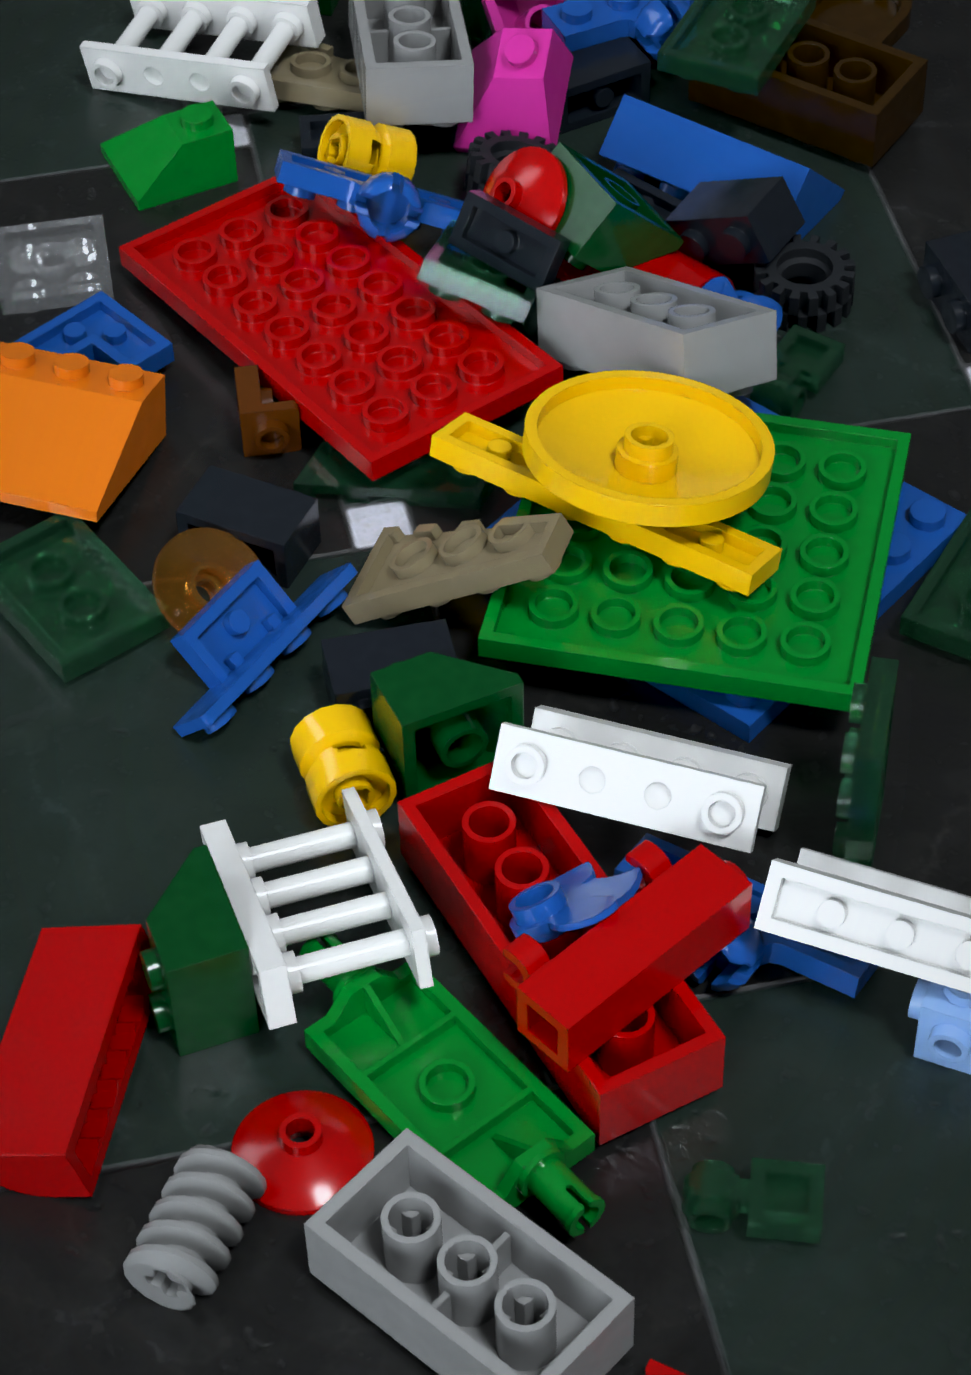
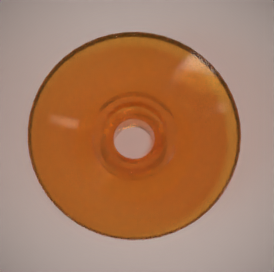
M206 527L183 531L166 543L155 560L152 586L157 605L166 620L179 632L209 602L200 596L196 586L204 588L211 600L245 565L259 559L243 541L236 539L232 534L225 531Z

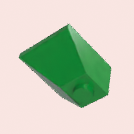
M213 100L201 104H191L184 109L164 114L100 144L101 153L138 211L238 181L233 129Z

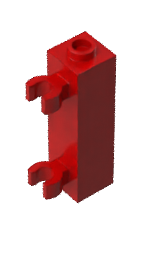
M644 840L626 854V861L635 868H640L643 874L642 881L635 895L622 904L616 912L599 922L552 960H550L543 947L526 933L521 934L504 947L503 955L514 963L503 971V977L517 990L518 1031L566 1072H570L750 927L753 883L747 879L744 872L736 864L720 859L704 845L700 844L672 865L666 854L656 844L649 840Z

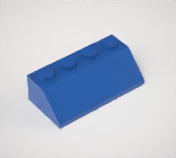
M626 94L623 95L599 151V155L616 163L613 171L619 168L643 181L646 176L661 182L658 189L682 201L699 182L783 176L805 221V224L796 233L801 234V240L841 200L845 191L808 167Z

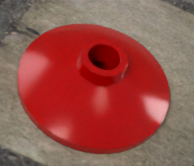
M530 146L518 149L505 157L489 176L483 192L555 231L566 207L568 182L561 161L553 153L540 147Z
M299 1090L274 1096L255 1107L237 1128L232 1141L231 1153L256 1167L266 1179L267 1189L260 1199L253 1200L255 1203L276 1213L306 1216L314 1215L373 1160L375 1148L373 1134L367 1120L352 1104L330 1093ZM297 1137H311L305 1142L292 1141V1139Z

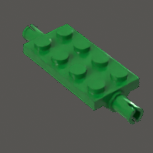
M335 933L319 937L326 944L325 948L316 938L310 939L303 944L299 956L343 943ZM406 962L394 971L380 969L373 965L320 979L333 992L334 1003L326 1016L304 1030L305 1046L394 1139L408 1128L514 1208L529 1197L535 1196L565 1227V1230L571 1236L575 1237L585 1233V1228L578 1222L579 1218L589 1228L596 1224L605 1210V1201L570 1170L572 1166L595 1151V1134L433 975L434 986L420 989Z

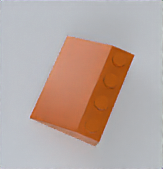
M0 342V502L98 522L166 436L165 374L145 371L134 364L115 365L90 360L85 355L79 353L60 354L35 349L32 345L24 342Z

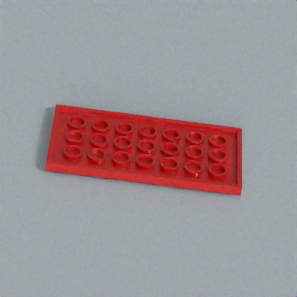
M276 176L119 246L121 265L239 367L257 365L259 384L264 388L271 387L272 395L280 402L294 400L298 405L299 418L372 481L430 453L432 435L464 412L490 422L536 399L548 388L564 381L562 364L401 240L385 242L384 236H377L375 239L368 236L361 228L357 214L336 205L337 199L316 194L314 200L293 196L283 190L284 184L278 183Z

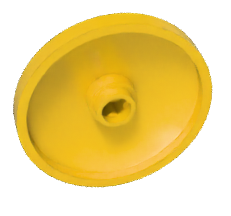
M612 370L569 378L541 393L532 402L525 417L522 451L527 467L533 476L551 493L577 508L607 519L635 525L688 527L730 518L755 504L765 493L770 483L775 456V444L768 427L752 409L717 388L671 374L640 370Z

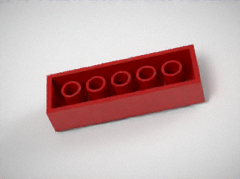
M493 761L398 801L400 850L414 874L517 1024V990L503 977V971L514 964L503 955V948L516 939L509 926L510 920L513 917L508 908L510 901L523 890L535 884L553 880L585 862H589L592 865L596 878H607L608 876L555 805L489 789ZM597 924L582 929L566 931L551 941L539 944L546 951L550 960H552ZM684 980L570 1072H566L527 1038L584 1124L595 1134V1140L599 1146L723 1087L726 1037Z

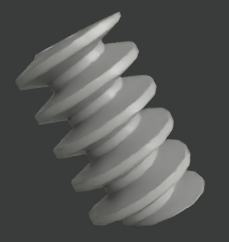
M198 1144L182 1153L174 1166V1175L169 1177L161 1191L162 1199L157 1200L149 1213V1223L144 1224L136 1238L137 1247L131 1249L123 1263L124 1275L131 1285L145 1297L176 1311L191 1310L196 1304L193 1294L200 1296L212 1295L219 1285L217 1274L214 1271L225 1270L232 1258L227 1247L237 1246L244 1234L240 1223L249 1222L256 1210L252 1200L260 1199L267 1189L265 1177L246 1160L229 1151L211 1145Z

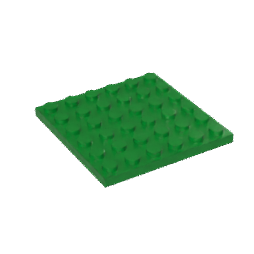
M755 412L768 427L775 444V456L770 483L765 493L755 504L743 512L719 522L782 548L778 570L749 596L739 592L727 591L719 587L716 582L684 568L670 566L653 554L630 544L618 543L607 534L578 521L567 520L574 533L563 554L561 564L555 573L540 581L526 580L503 586L492 592L478 636V656L859 713L909 456L911 433ZM522 498L516 516L556 512L526 498Z

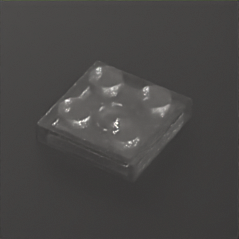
M102 214L0 227V301L3 315L34 313L40 310L76 306L100 291L114 299Z

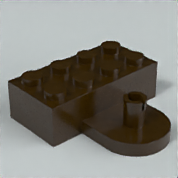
M737 0L690 47L688 99L711 107L716 111L725 112L749 121L759 127L795 138L807 145L816 146L846 157L853 162L873 167L923 112L928 60L893 48L895 43L909 28L912 0H798L789 10L760 0Z

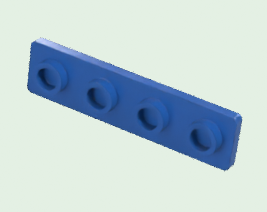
M259 560L245 565L170 640L172 645L209 688L173 726L176 732L181 737L202 729L207 734H211L225 725L237 712L232 703L243 692L250 694L258 689L274 674L275 670L270 665L280 653L287 655L303 644L312 633L307 625L317 615L323 617L329 614L347 598L348 593L344 590V587L358 573L352 563L349 562L319 576L294 603Z

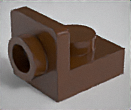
M257 365L234 367L244 457L300 451L302 442L297 403L294 400L273 402L272 388H260Z

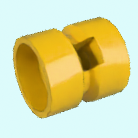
M337 114L329 120L324 128L319 142L317 159L371 175L381 172H396L412 180L417 162V144L411 130L377 123L373 126L371 121Z
M334 704L319 708L310 713L295 726L290 737L291 751L300 775L305 780L306 790L315 814L323 824L334 826L347 822L342 789L355 787L365 809L376 808L379 817L392 805L397 795L396 782L385 756L380 751V743L371 721L362 709L353 705Z

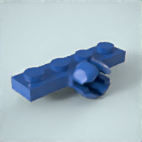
M566 0L563 3L542 9V27L544 29H553L570 52L620 37H631L639 42L652 59L661 62H671L672 56L665 49L666 47L677 59H681L690 53V47L699 39L700 30L695 26L700 22V18L697 15L733 5L737 0Z
M283 149L279 151L274 168L276 181L284 184L283 190L285 192L308 200H314L316 194L337 199L336 205L357 214L359 224L368 236L374 239L377 236H384L385 242H396L405 239L414 231L419 230L421 224L441 228V235L450 239L464 203L462 200L416 188L409 178L396 172H381L371 175Z
M646 833L634 846L635 848L644 840H649L666 854L672 865L690 853L649 833ZM625 857L615 868L614 876L628 872L635 867L629 864ZM747 877L753 883L750 927L689 975L693 981L700 984L717 967L722 972L712 982L711 990L717 992L730 991L746 984L759 966L773 963L784 966L852 998H856L879 966L755 929L754 925L765 885Z

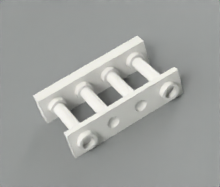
M130 0L135 17L115 44L84 40L79 47L92 88L201 103L213 100L216 105L275 112L279 104L270 70L287 45L318 48L326 35L317 0ZM152 28L172 30V33L160 50L139 47ZM196 34L218 36L206 55L183 53ZM242 39L264 42L252 61L229 58Z
M540 705L535 707L531 728L508 722L501 723L489 789L751 853L753 852L758 828L774 832L779 827L792 764Z
M355 787L341 790L347 822L252 847H249L246 841L236 844L225 819L199 826L203 845L207 844L249 947L254 993L269 1030L297 1023L292 994L303 992V984L405 957L419 988L424 989L434 986L430 957L440 955L439 941L434 923L429 914L418 915L385 849V836L376 808L365 809ZM351 848L357 857L356 859L264 882L261 876L256 877V873ZM368 883L374 893L280 919L277 913L271 914L272 908ZM382 920H387L392 930L300 956H295L293 950L287 951V946Z
M804 847L800 849L797 864L779 858L772 860L754 925L755 929L971 994V896Z

